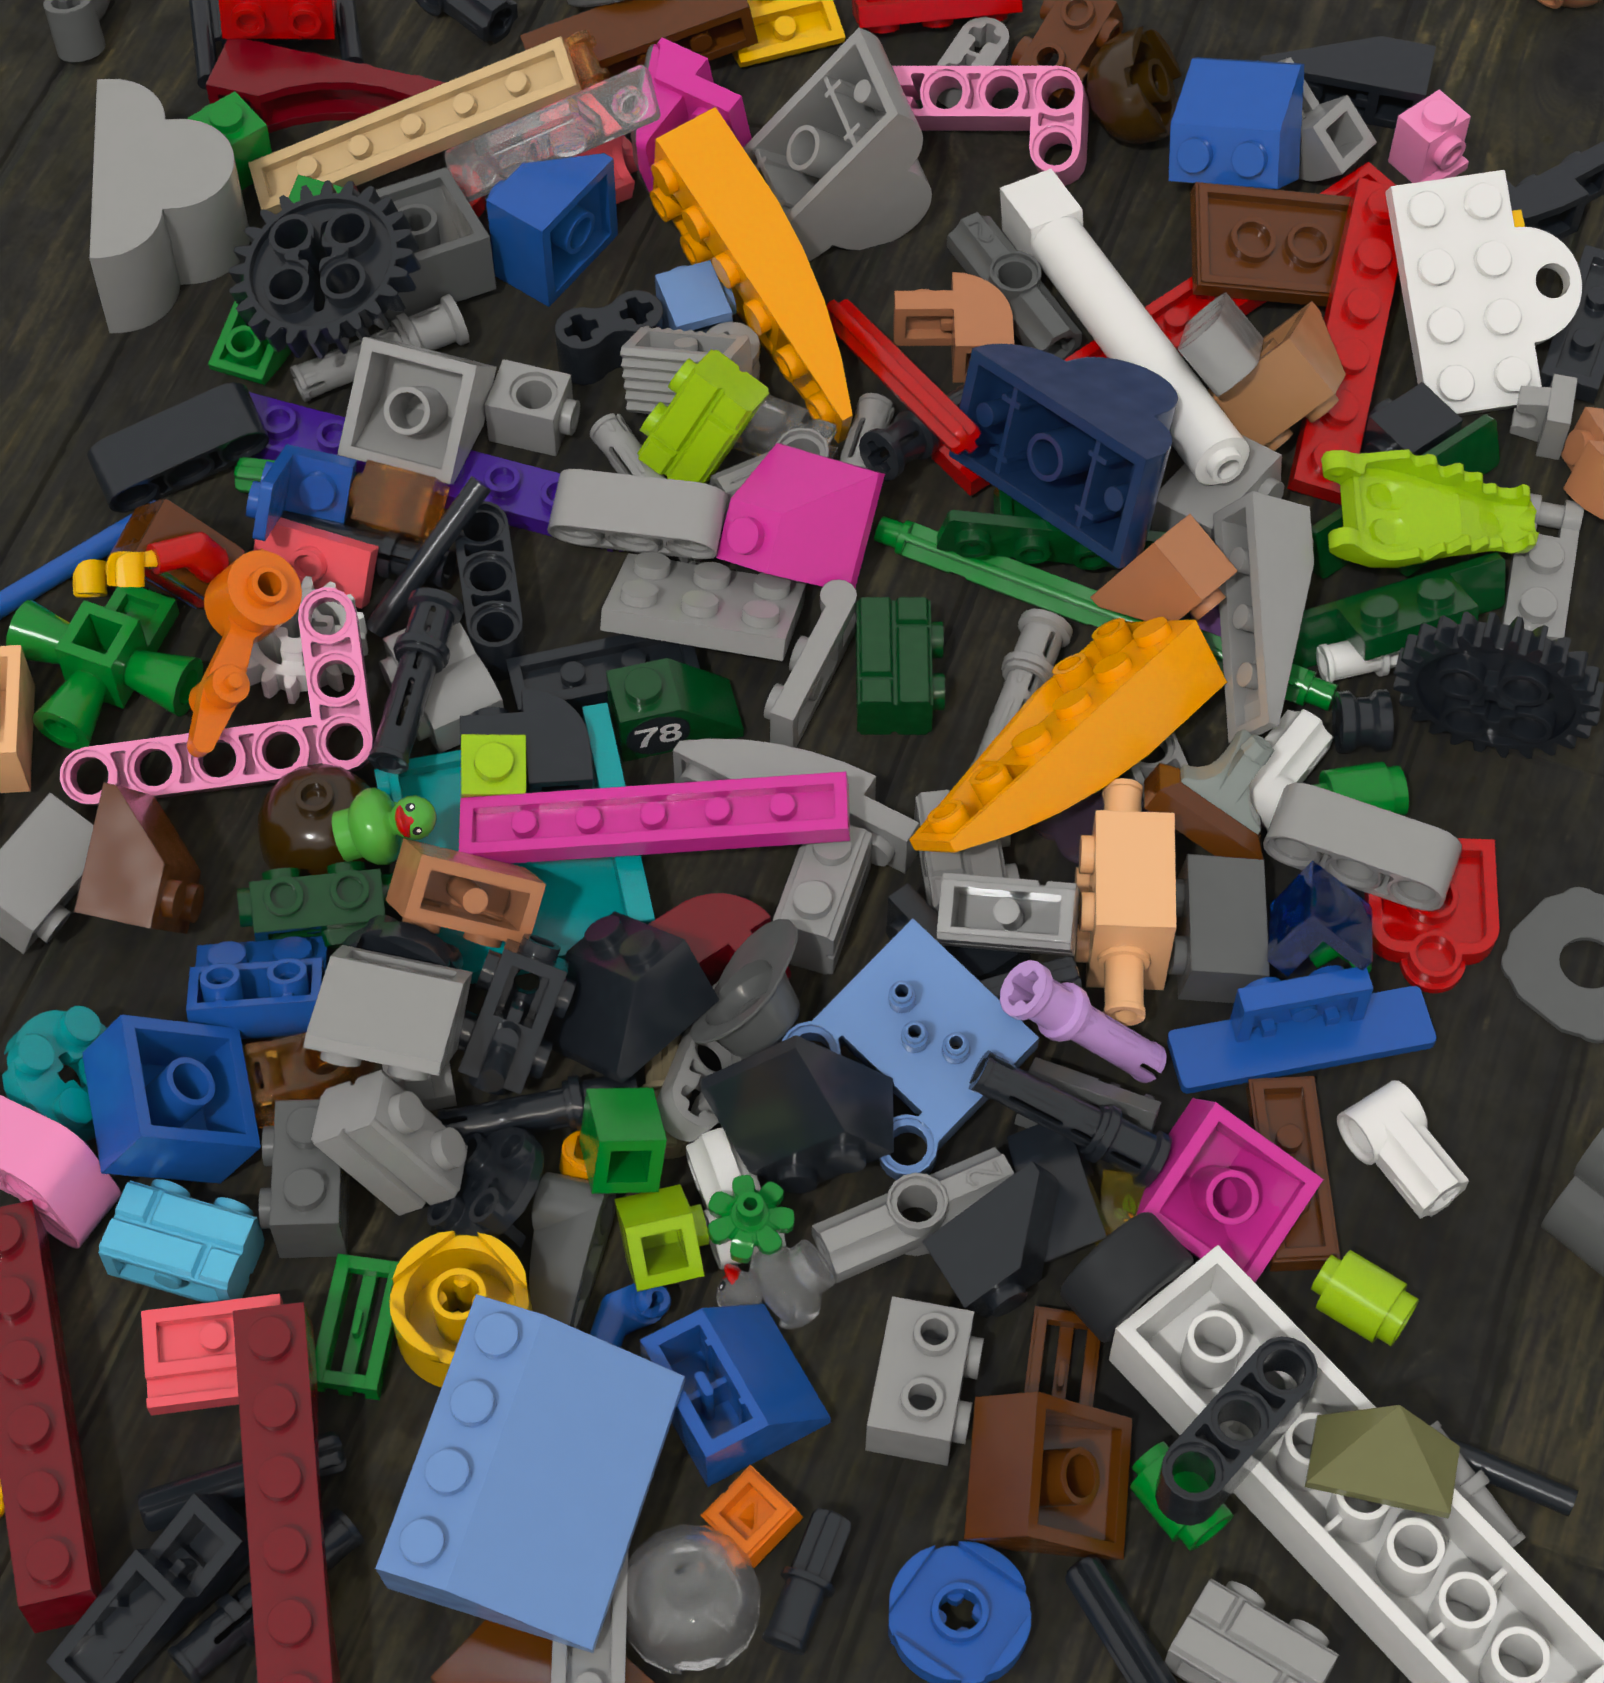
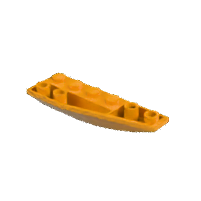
M714 107L655 139L654 164L651 165L654 177L653 190L650 191L652 204L664 222L672 220L682 235L680 237L681 247L692 265L708 260L711 261L719 282H722L728 289L732 288L736 302V313L746 326L751 327L758 335L760 344L778 365L783 376L792 383L805 400L807 410L815 424L821 430L827 428L837 443H840L847 438L853 414L842 358L825 300L805 251L780 203L717 108Z
M1157 617L1148 621L1126 622L1125 619L1118 618L1098 627L1092 633L1093 641L1077 654L1066 657L1052 669L1053 676L1032 694L941 803L929 813L924 823L909 839L914 850L955 853L1009 836L1068 809L1104 788L1148 756L1227 683L1197 621H1167L1165 617Z

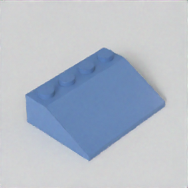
M476 1294L375 1568L385 1586L400 1593L594 1653L685 1383V1376L544 1314Z

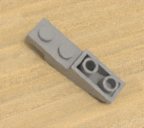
M745 739L679 741L673 749L675 783L846 771L849 783L850 825L866 829L872 833L871 863L877 866L889 865L905 874L918 854V851L914 850L909 839L919 829L920 823L875 801L876 776L855 766L804 749Z

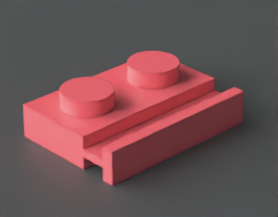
M280 1294L141 1311L144 1369L148 1395L146 1402L150 1415L238 1405L233 1311L283 1305Z

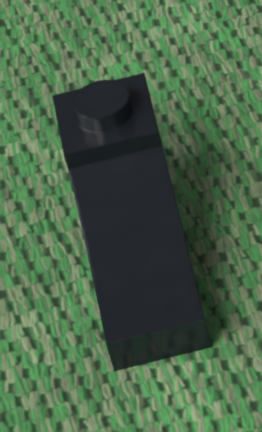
M194 1493L150 1549H135L47 1659L46 1663L66 1683H130L184 1625L214 1598L222 1597L250 1562L247 1521L219 1494Z

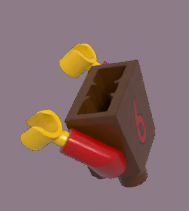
M165 498L137 507L109 554L107 562L104 560L88 559L77 565L73 572V594L78 598L107 596V585L145 587L146 582L187 606L195 609L204 607L205 592L210 582L236 559L245 554V551Z

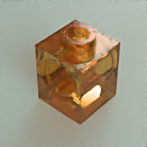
M367 459L363 474L358 473L351 485L349 493V506L353 508L351 518L368 528L387 533L392 530L405 534L406 538L424 542L442 517L450 487L436 477Z

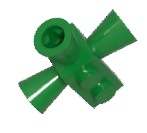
M117 586L105 607L84 600L71 622L66 621L33 600H27L22 603L11 620L7 632L6 646L21 645L25 658L28 661L60 664L65 682L33 715L32 720L36 728L48 739L65 748L77 750L89 747L103 702L123 709L134 690L178 717L185 715L190 709V691L201 682L203 677L202 660L198 657L157 652L179 615L176 599L142 587Z

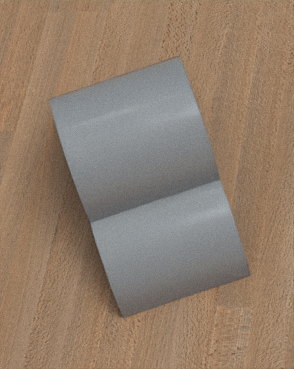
M858 28L743 147L780 203L805 251L808 261L818 257L832 245L844 249L861 250L892 242L915 227L924 217L931 203V187L918 161L923 145L922 131L880 40L874 34L862 28Z
M97 79L89 259L109 333H124L143 329L164 317L175 304L180 292V285L214 280L228 273L229 268L238 265L240 260L234 253V248L249 245L250 239L244 231L249 226L233 149L228 139L219 130L196 120L166 119L164 108L158 97L138 83L122 79Z

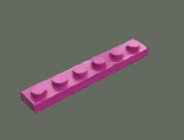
M846 771L464 797L460 799L459 852L509 864L850 841L849 783Z

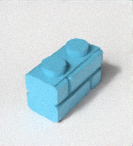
M154 1179L151 1186L130 1180V1182H127L115 1208V1216L111 1218L99 1244L98 1253L108 1275L208 1303L243 1297L249 1283V1276L253 1273L264 1247L265 1239L258 1217L253 1216V1211L239 1201L219 1197L216 1198L214 1204L190 1198V1193L185 1188L168 1180Z

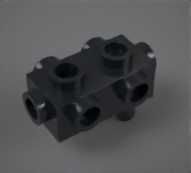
M524 934L521 943L507 939L502 954L489 949L475 986L487 991L479 1015L466 1010L458 1050L464 1052L458 1072L469 1075L468 1082L474 1087L494 1095H505L507 1090L521 1094L528 1076L540 1080L554 1043L542 1038L550 1016L564 1018L577 983L565 978L570 961L558 957L561 947L556 943L537 935ZM521 970H525L538 975L540 984L535 989L524 990L516 984L515 976Z

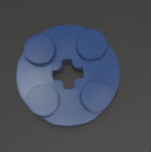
M959 1541L958 1546H944L935 1550L936 1545L919 1551L900 1569L892 1584L889 1595L888 1636L891 1643L895 1646L898 1656L912 1672L929 1683H989L999 1679L1019 1660L1030 1634V1601L1026 1594V1585L1021 1573L1000 1552L977 1542ZM964 1599L971 1601L975 1605L971 1617L977 1624L971 1629L961 1627L957 1631L945 1625L947 1616L940 1610L941 1606L948 1602L957 1607Z

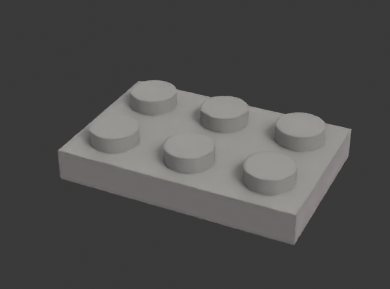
M644 552L638 555L628 553L602 607L600 630L783 661L804 606L806 583L766 573L757 575L733 571L727 566L716 562H704L697 565L673 561L667 556L655 552Z

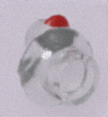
M801 1240L791 1248L782 1246L780 1251L771 1255L763 1254L758 1250L752 1257L749 1272L742 1271L738 1266L731 1263L725 1264V1276L719 1282L716 1298L719 1307L761 1304L762 1300H764L769 1308L780 1318L779 1326L781 1328L795 1329L812 1322L816 1318L822 1303V1293L834 1286L835 1278L821 1252L809 1241Z

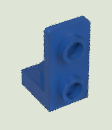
M286 444L275 462H266L261 482L253 481L246 506V517L255 519L253 539L266 541L284 511L344 524L349 515L357 460Z

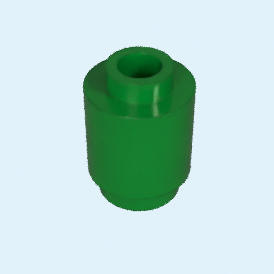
M1381 761L1322 770L1319 776V784H1314V786L1400 815L1408 813L1409 794L1403 770L1398 765L1387 767Z
M1160 1442L1144 1453L1132 1466L1137 1477L1130 1485V1489L1173 1542L1181 1540L1189 1551H1193L1218 1534L1231 1521L1234 1515L1223 1503L1213 1516L1200 1524L1192 1526L1182 1525L1168 1519L1159 1509L1155 1498L1156 1482L1162 1460L1169 1449L1165 1442ZM1185 1471L1173 1476L1177 1485L1187 1492L1199 1493L1208 1489L1207 1482L1194 1472Z

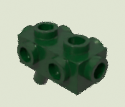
M361 861L331 864L327 866V874L301 876V869L278 868L262 873L261 881L249 882L250 888L237 889L240 927L253 926L255 942L284 939L292 936H322L327 949L339 948L349 935L364 928L369 919L377 915L397 912L386 901L393 873L381 874L380 869L366 870V863Z

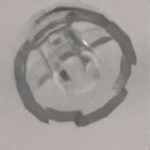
M679 1524L655 1532L634 1550L628 1562L626 1623L628 1642L647 1663L671 1674H682L681 1670L700 1671L715 1665L716 1669L728 1665L747 1648L759 1624L761 1587L749 1556L731 1536L707 1525Z

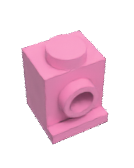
M1439 89L1398 115L1388 162L1412 183L1456 177L1465 171L1469 164V161L1462 155L1466 148L1465 138L1471 116Z

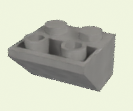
M341 945L330 956L306 1032L303 1048L321 1051L320 1059L334 1065L358 1067L361 1065L362 1060L388 1065V1074L401 1079L425 1081L428 1079L429 1074L439 1076L458 1050L473 972Z

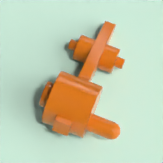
M262 548L241 555L210 582L205 592L204 607L207 618L212 627L222 636V639L201 682L194 686L189 694V705L193 715L188 735L187 750L192 756L197 758L206 756L214 749L237 704L244 700L250 691V681L246 672L253 644L262 641L290 620L297 612L301 603V583L293 567L281 556Z

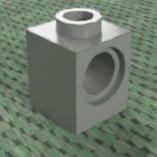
M503 359L485 402L489 441L557 456L565 434L571 436L574 434L580 415V401L573 399L571 374Z

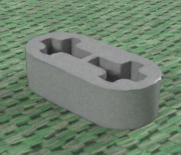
M978 17L968 21L958 32L937 66H1004L1009 50L1008 29L1002 22L994 18ZM983 46L979 53L975 52V47L980 48ZM957 88L946 89L937 99L941 104L952 108L960 101L962 90Z

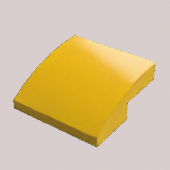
M747 0L759 43L732 52L739 67L742 68L844 43L846 37L833 0Z

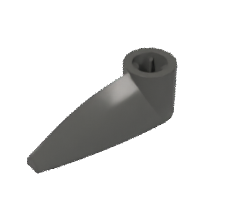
M111 0L44 1L43 6L60 59L68 62H82L92 59L104 51L106 44L100 21Z
M552 1172L544 1174L536 1191L532 1212L534 1234L529 1271V1293L532 1311L544 1314L580 1330L612 1227L616 1208L614 1201L616 1193L592 1194L589 1180Z

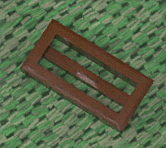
M1035 1306L1024 1393L1037 1392L1039 1390L1046 1325L1060 1326L1052 1396L1065 1399L1074 1328L1087 1330L1079 1403L1093 1407L1100 1340L1073 1311Z

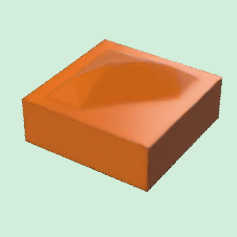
M749 1465L728 1487V1490L722 1493L700 1515L753 1569L804 1518L752 1465Z

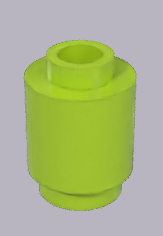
M1352 1250L1348 1251L1342 1260L1334 1255H1330L1311 1287L1312 1291L1320 1295L1316 1305L1317 1310L1371 1343H1374L1378 1338L1390 1346L1398 1339L1419 1302L1417 1297L1406 1291L1407 1283Z

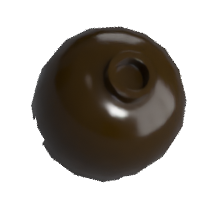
M1144 26L1119 34L1104 43L1090 63L1087 73V89H1085L1089 101L1090 118L1098 121L1103 129L1113 137L1131 144L1153 142L1170 136L1171 121L1179 97L1176 98L1172 80L1182 77L1178 63L1169 45L1159 32L1153 28L1143 32Z
M322 763L301 766L282 776L264 796L258 815L260 848L263 859L269 869L299 868L301 869V876L327 874V866L347 862L341 856L335 842L332 830V814L335 811L349 808L359 792L370 788L367 782L342 767ZM365 858L353 860L365 862L366 870L374 869L373 863Z

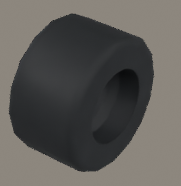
M1143 1212L1126 1221L1101 1241L1069 1274L1061 1286L1060 1295L1062 1300L1101 1342L1113 1341L1115 1328L1188 1270L1193 1264V1257L1154 1214Z

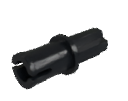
M820 1508L812 1512L791 1567H783L780 1573L785 1583L768 1627L762 1635V1639L768 1644L795 1655L802 1656L805 1654L807 1641L825 1597H833L835 1593V1587L831 1584V1580L851 1532V1522L841 1514Z

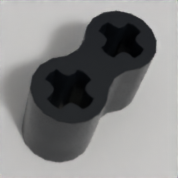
M634 290L619 295L612 303L604 307H578L564 312L557 319L555 325L559 371L571 374L573 384L589 385L602 380L609 372L622 368L621 347L641 327L649 326L651 329L656 327L664 329L661 302L655 295L647 291Z

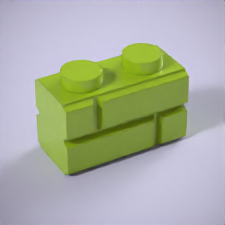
M712 349L698 363H695L690 358L685 361L668 385V388L676 393L669 406L659 402L640 428V431L648 436V438L637 453L638 459L659 475L665 474L667 479L707 484L710 481V476L716 473L769 395L768 387L748 372H741L739 366L720 351Z

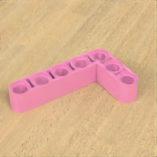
M328 587L313 590L303 599L299 607L298 621L312 717L224 728L217 743L230 744L236 754V764L228 775L220 778L211 777L205 771L203 757H194L187 750L189 735L187 733L89 746L74 750L65 758L60 768V782L63 790L71 799L81 804L98 806L101 791L93 795H87L79 788L77 783V772L80 766L92 759H99L106 765L109 773L107 783L150 794L156 798L275 783L282 776L301 766L319 763L339 766L351 772L362 769L369 763V754L375 743L359 618L352 601L344 592ZM325 602H335L341 605L346 612V621L343 628L331 635L316 632L311 624L315 608ZM333 664H344L350 667L355 675L352 690L339 698L325 695L320 687V677L323 671ZM342 726H353L359 729L363 737L361 752L355 758L347 761L334 758L328 748L332 732ZM280 734L294 736L300 746V755L297 761L291 767L285 769L272 767L266 758V747L269 741ZM154 751H164L170 757L173 764L172 773L169 779L161 785H147L141 777L140 764L147 754Z

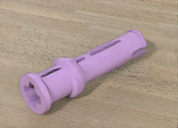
M1028 960L1019 963L1005 978L1000 990V1004L1003 1011L1014 1019H1029L1038 1025L1039 1031L1048 1039L1058 1042L1072 1040L1127 1072L1134 1079L1142 1083L1151 1082L1156 1077L1152 1072L1141 1067V1064L1145 1063L1159 1073H1162L1167 1058L1164 1047L1157 1042L1148 1040L1093 1007L1086 991L1074 983H1060L1053 979L1050 970L1038 961Z

